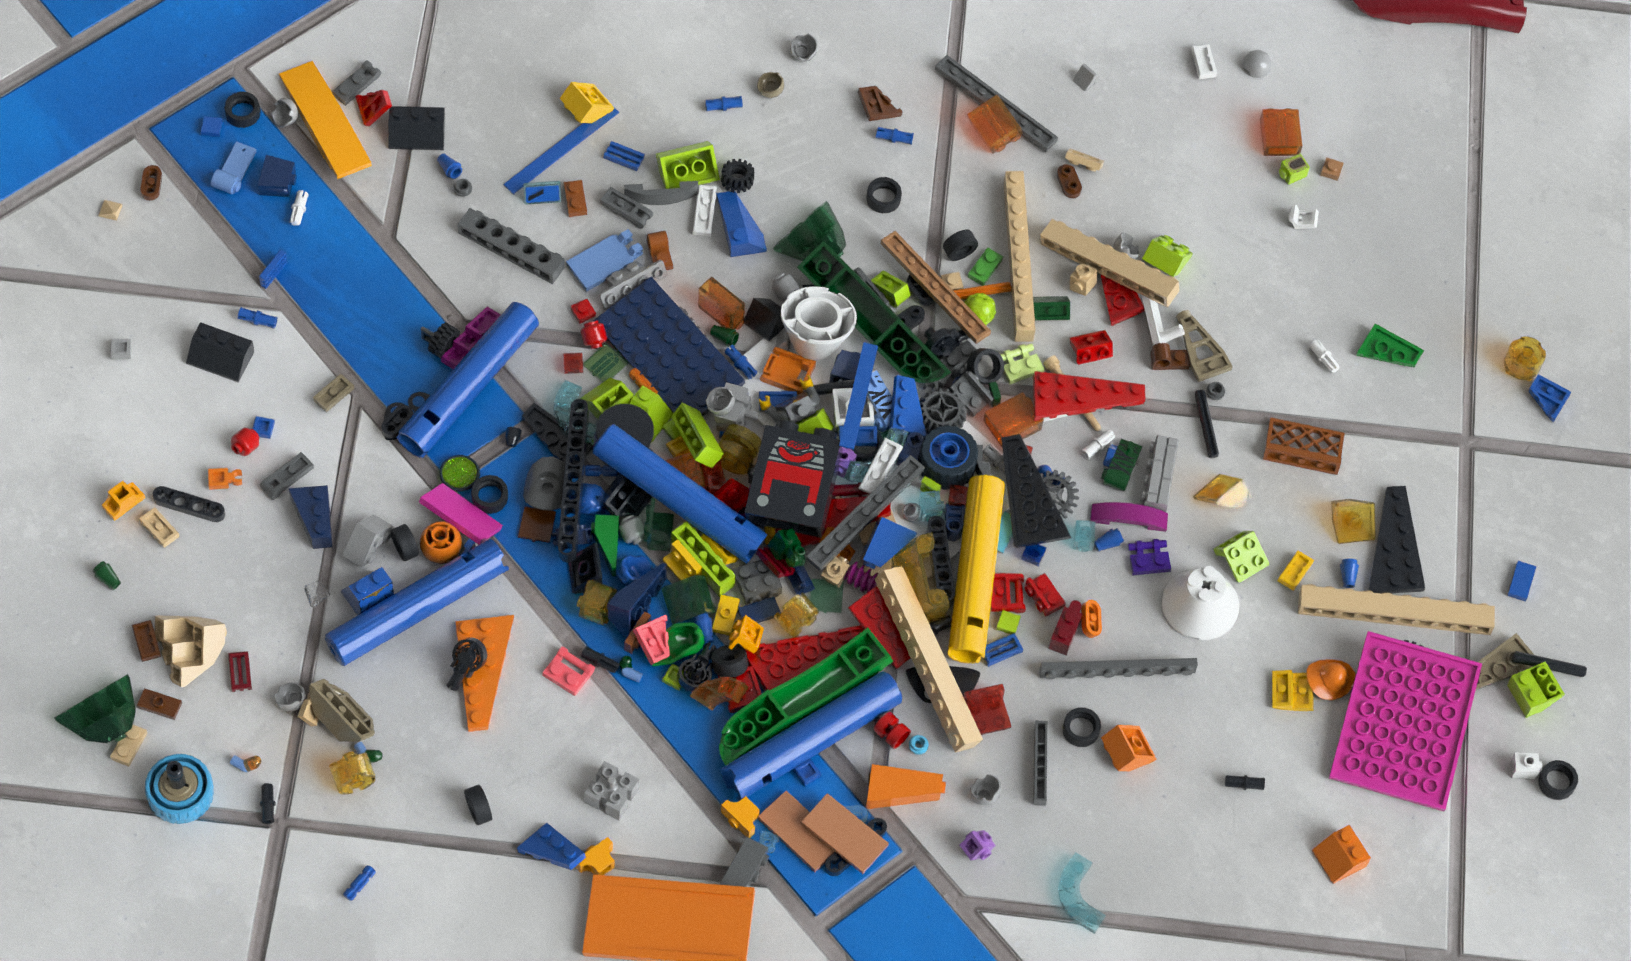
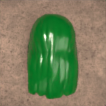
M691 622L676 623L667 628L670 656L651 666L670 665L683 657L692 656L699 652L704 645V635L701 628Z

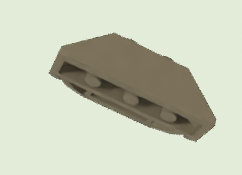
M326 679L309 685L315 716L339 741L360 742L374 736L373 719L348 692L336 685L330 684Z

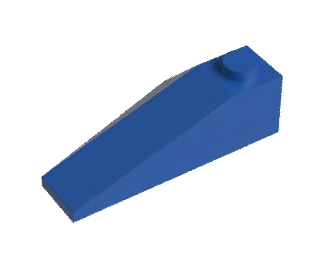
M736 192L716 193L730 257L767 252L763 233Z

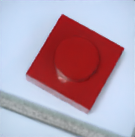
M588 299L571 305V311L579 324L596 317V312Z

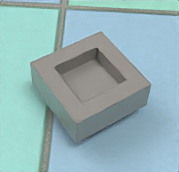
M112 339L111 359H131V339Z

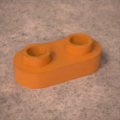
M1088 600L1081 606V613H1083L1081 625L1083 633L1089 638H1094L1102 631L1101 608L1095 600Z

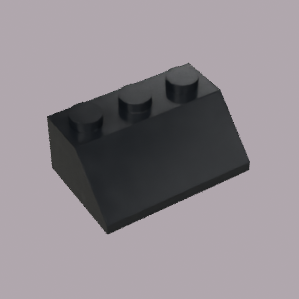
M392 106L389 109L388 148L444 150L445 107Z
M200 322L192 337L186 364L239 383L254 354L253 341Z

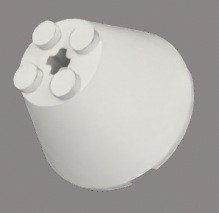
M1212 566L1183 571L1168 582L1162 596V611L1169 625L1181 635L1199 638V640H1210L1222 636L1234 625L1239 612V600L1230 582Z

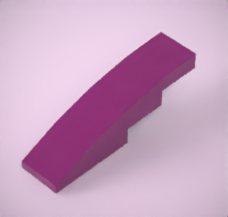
M487 306L466 325L465 331L454 340L453 346L441 357V362L454 369L501 314Z

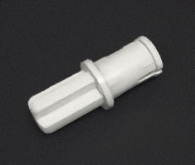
M303 190L297 191L295 203L291 207L290 223L293 226L300 225L303 213L306 212L305 205L308 193L305 192L304 196H302Z
M1318 339L1310 344L1309 348L1317 355L1318 361L1323 362L1331 373H1335L1339 369V365L1331 357V352L1327 351Z
M1107 430L1098 438H1093L1092 442L1081 450L1083 457L1089 460L1097 452L1103 451L1104 447L1115 438L1113 431Z

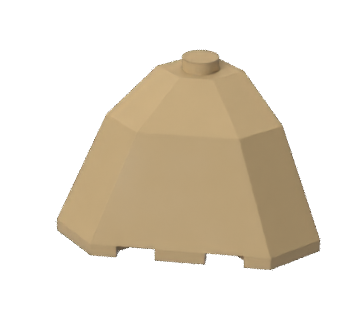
M155 616V636L157 642L161 641L164 650L161 651L165 664L170 665L171 681L180 687H185L215 663L225 644V637L227 635L225 624L215 619L194 616Z

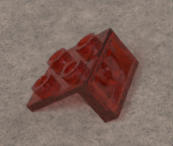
M1003 684L964 693V700L981 735L1011 728V722L1003 700L1005 692Z

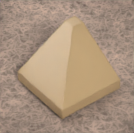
M104 200L99 217L117 221L123 205Z

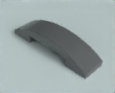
M698 181L680 182L679 188L643 190V184L624 185V195L638 203L647 205L674 204L698 194Z

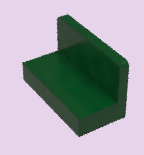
M1068 296L1033 297L1035 321L1070 320V300Z

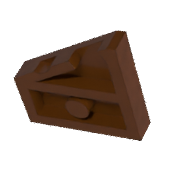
M876 85L858 89L857 93L869 121L902 116V110L900 108L896 109L891 104L892 100L885 96Z

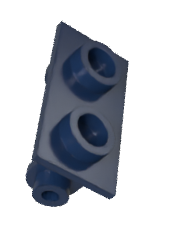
M586 525L579 526L578 545L589 544L592 541V534L587 532L591 530V527L587 528ZM559 528L555 529V533H552V536L556 535V539H553L554 547L558 546ZM567 531L565 534L571 535L573 532Z
M804 565L793 567L795 569L793 575L787 577L797 597L815 590Z

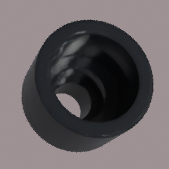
M507 427L505 434L506 445L516 447L520 441L522 430L516 427Z

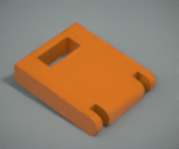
M774 347L773 353L770 354L763 369L760 380L786 391H797L798 395L804 392L800 380H798L801 370L807 371L803 380L807 381V375L811 377L816 367V361Z

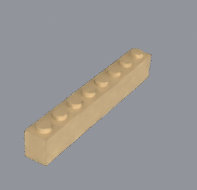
M1051 219L1040 235L1041 245L1079 264L1089 265L1097 269V273L1167 308L1179 292V281L1175 277L1167 276L1157 268H1151L1145 265L1144 262L1129 257L1124 252L1116 251L1110 245H1104L1094 237H1088L1078 229L1066 226L1062 221Z

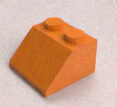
M1117 725L1101 737L1104 748L1110 754L1113 760L1112 763L1118 771L1129 772L1157 760L1140 726Z
M1350 825L1332 833L1312 849V852L1333 884L1367 867L1371 859Z

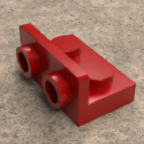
M1106 330L1070 338V345L1076 353L1078 365L1113 357V343Z
M730 478L713 495L738 513L743 507H746L749 488Z
M1045 573L1033 580L1031 577L1026 579L1025 591L1029 597L1032 596L1036 608L1039 612H1043L1045 617L1066 605Z

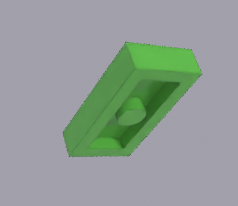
M987 248L968 273V278L984 286L1002 262L1003 256Z

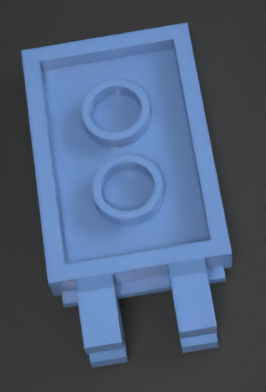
M629 229L620 233L619 236L617 234L609 236L566 261V265L586 292L605 282V278L609 277L613 272L627 267L633 260L643 255V247L639 242L631 246L629 250L626 248L625 245L633 241V234Z

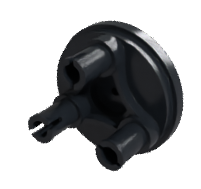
M618 404L605 410L599 417L596 425L598 440L611 424H615L644 446L650 447L654 435V425L649 414L642 408L632 404Z

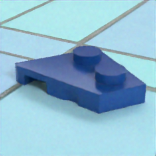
M1539 374L1528 391L1552 422L1555 421L1571 394V391Z

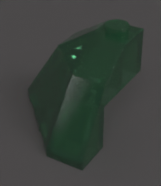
M825 201L812 211L803 223L800 222L789 234L777 242L773 249L776 252L803 261L825 241L841 257L844 254L843 250L846 247L844 232L829 203Z
M127 674L65 710L54 717L55 720L86 741L109 743L115 740L117 743L127 737L125 733L132 729L136 713L129 675Z

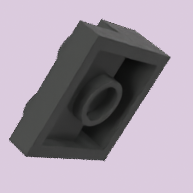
M762 560L732 569L745 605L766 598H776L782 594L780 579Z

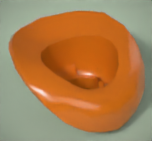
M1334 659L1319 660L1311 663L1307 668V681L1313 692L1321 699H1339L1347 695L1353 688L1356 673L1344 661Z

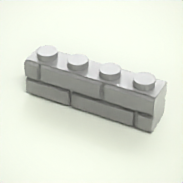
M1157 435L1155 442L1151 441L1149 452L1153 454L1152 458H1148L1146 469H1150V472L1145 475L1144 485L1147 486V489L1142 492L1141 502H1144V506L1153 507L1164 512L1167 510L1179 442L1177 438Z

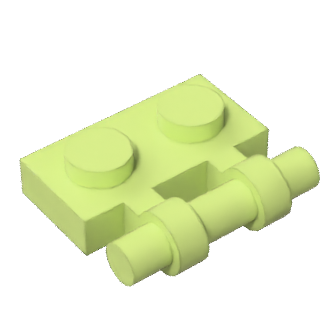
M1032 343L1028 345L1022 344L1017 349L1011 351L1008 349L1003 351V354H1000L1003 361L1007 363L1004 365L1003 373L1009 384L1032 377L1034 371L1044 372V367L1038 355L1030 356L1028 353L1034 350ZM1021 355L1022 359L1017 361L1013 360L1014 357Z

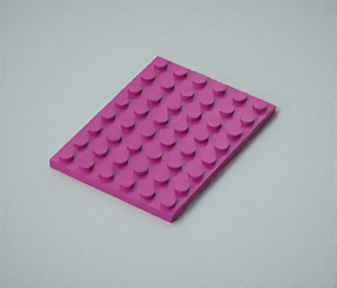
M1368 631L1329 779L1444 812L1482 663Z

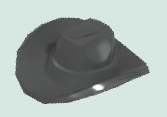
M542 457L532 464L523 490V497L526 503L540 510L552 511L561 508L565 473L564 461L555 457Z

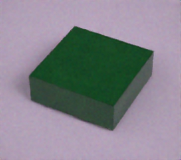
M991 382L989 383L988 390L994 398L991 402L992 407L996 408L1000 406L1001 394L998 384Z

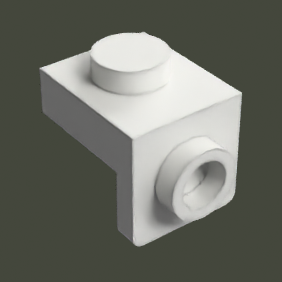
M1292 205L1291 212L1288 215L1289 222H1292L1295 229L1316 228L1319 212L1317 209L1299 210L1297 205Z

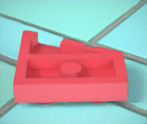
M666 615L633 630L651 665L670 656L668 632H666L665 623L667 621Z

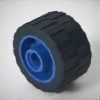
M945 425L931 430L924 437V441L921 444L919 463L925 467L922 477L926 476L941 485L942 490H955L956 488L963 487L975 473L978 458L977 443L971 434L957 426Z

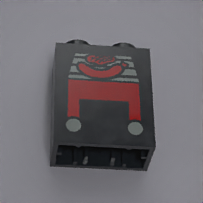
M778 420L775 427L765 425L745 508L746 519L755 525L779 530L794 529L795 533L822 538L843 452L842 446H839L840 440L836 439L837 434L825 428H815L813 434L799 432L797 424L785 420Z

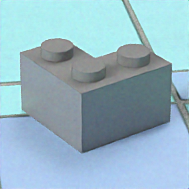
M376 515L357 522L342 556L360 567L371 564L376 557L375 551L377 547L390 540V530H392L393 526Z

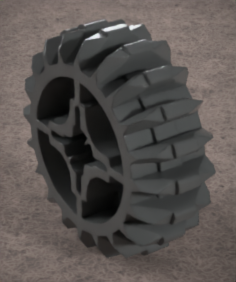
M940 387L938 392L932 389L931 394L926 392L924 397H921L919 400L927 434L931 430L945 425L963 427L967 418V408H965L966 404L962 402L961 396L956 397V392L951 394L949 389L944 392Z
M1047 470L1046 477L1040 473L1045 484L1054 480L1061 482L1054 488L1047 487L1050 492L1057 493L1056 498L1059 501L1054 499L1053 501L1062 507L1058 510L1060 515L1065 519L1068 518L1066 512L1073 514L1071 506H1078L1076 503H1073L1074 500H1079L1078 496H1074V493H1078L1079 489H1072L1076 482H1070L1072 477L1069 475L1065 477V472L1059 474L1057 470H1054L1053 474H1051ZM1065 487L1067 489L1066 503L1062 499V493L1064 492Z

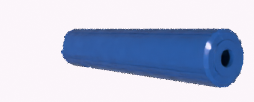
M512 302L399 430L397 439L408 452L423 458L539 326V321L529 307L522 303Z
M611 424L595 444L592 450L595 456L745 564L751 560L760 544L768 536L767 533L615 424Z
M491 538L325 634V641L330 652L340 665L345 666L508 571L509 567L503 566L501 561L504 554L494 540Z
M882 671L722 767L720 773L728 789L733 788L738 794L736 799L741 801L745 796L748 797L901 704L902 693L896 681L889 673Z

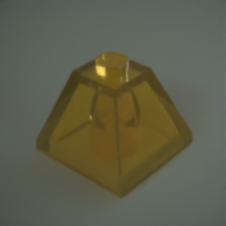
M1218 474L1193 496L1195 500L1238 509L1243 507L1252 498L1243 479Z
M1355 499L1331 501L1332 522L1338 544L1376 540L1374 502Z

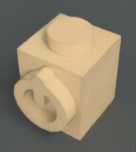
M1081 263L1078 265L1076 270L1070 275V290L1084 296L1097 283V269Z
M842 556L835 557L822 572V579L840 588L844 581V576L850 568L849 561Z

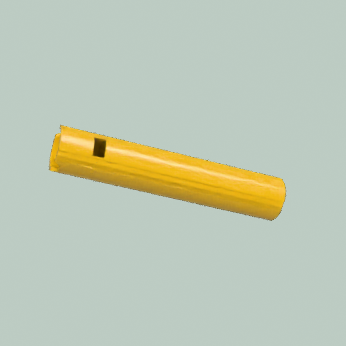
M976 475L970 478L968 483L948 645L949 658L967 664L979 663L981 657H985L1005 489L1004 482L992 475Z

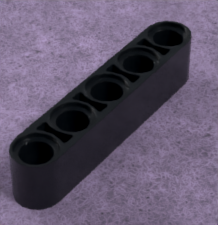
M935 515L929 518L927 524L928 548L936 603L940 608L948 609L953 605L955 589L945 521L942 517ZM932 526H937L939 529H934ZM935 543H939V544H941L942 546L939 547V546H935L934 544H935ZM941 560V561H943L944 563H943V564H939V563H937L936 561ZM939 578H945L947 581H941ZM947 595L950 598L944 599L941 596Z

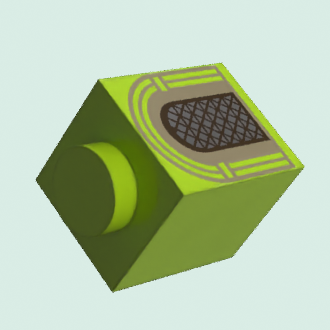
M1300 153L1282 161L1279 174L1289 185L1307 177L1310 166Z

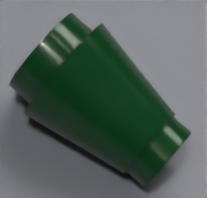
M713 325L710 330V335L728 347L730 345L735 346L738 342L739 333L736 332V329Z
M105 561L100 562L92 571L95 574L94 577L112 590H115L121 584L110 564Z

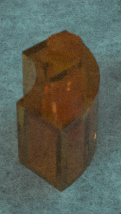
M720 677L703 682L690 694V697L713 710L723 702L732 701L739 704L749 687L735 678Z

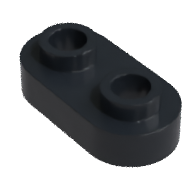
M909 275L906 283L908 284L909 291L918 303L923 306L933 304L934 300L919 284L917 286L913 285V283L917 282Z
M912 305L897 316L912 330L924 321L925 311L918 305Z
M407 405L398 406L382 422V434L387 438L397 437L399 430L413 415L412 409Z

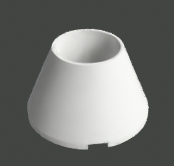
M805 287L798 289L787 296L786 301L781 307V320L795 351L803 358L809 360H822L829 357L852 333L856 325V311L852 303L840 293L837 295L829 292V288Z

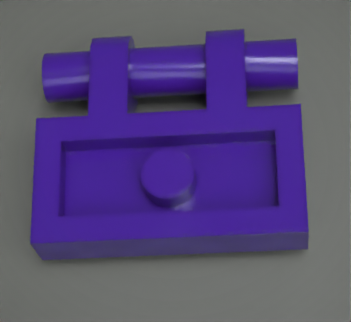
M1152 539L1149 542L1139 540L1135 541V543H1128V551H1136V555H1130L1129 558L1132 575L1171 572L1172 568L1168 551H1160V548H1167V541ZM1153 549V553L1144 554L1143 550Z

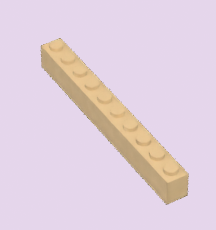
M1005 171L1003 185L1010 283L1012 288L1015 342H1033L1035 317L1024 171Z
M903 567L884 570L875 578L877 587L884 598L885 604L890 611L901 639L908 650L909 656L915 665L925 691L928 693L954 752L974 748L983 738Z
M1313 584L1302 585L1299 591L1298 614L1483 635H1491L1495 626V606H1489L1486 603L1471 604L1467 601L1434 600L1429 597L1416 598L1410 595L1380 594L1368 590L1362 592L1354 591L1350 588L1317 587Z

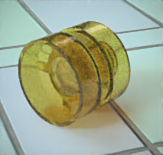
M737 424L728 425L721 440L718 442L724 454L717 464L731 473L738 475L746 474L753 463V459L759 453L761 439L744 426Z

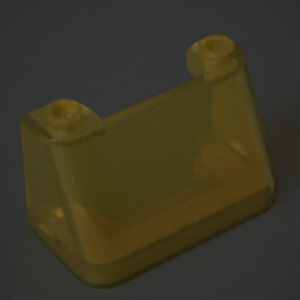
M932 533L919 535L892 557L893 568L903 567L929 623L930 620L936 621L946 617L949 608L948 597L943 590H930L923 563L924 558L929 557L930 552L934 548Z

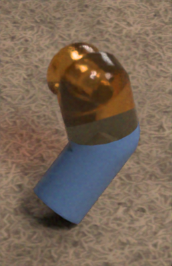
M235 755L231 759L230 764L243 772H249L260 766L261 758L254 755L243 760Z

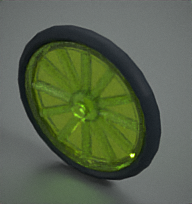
M455 455L443 462L439 470V477L441 482L453 491H466L472 488L475 481L479 479L480 469L472 458L465 455Z

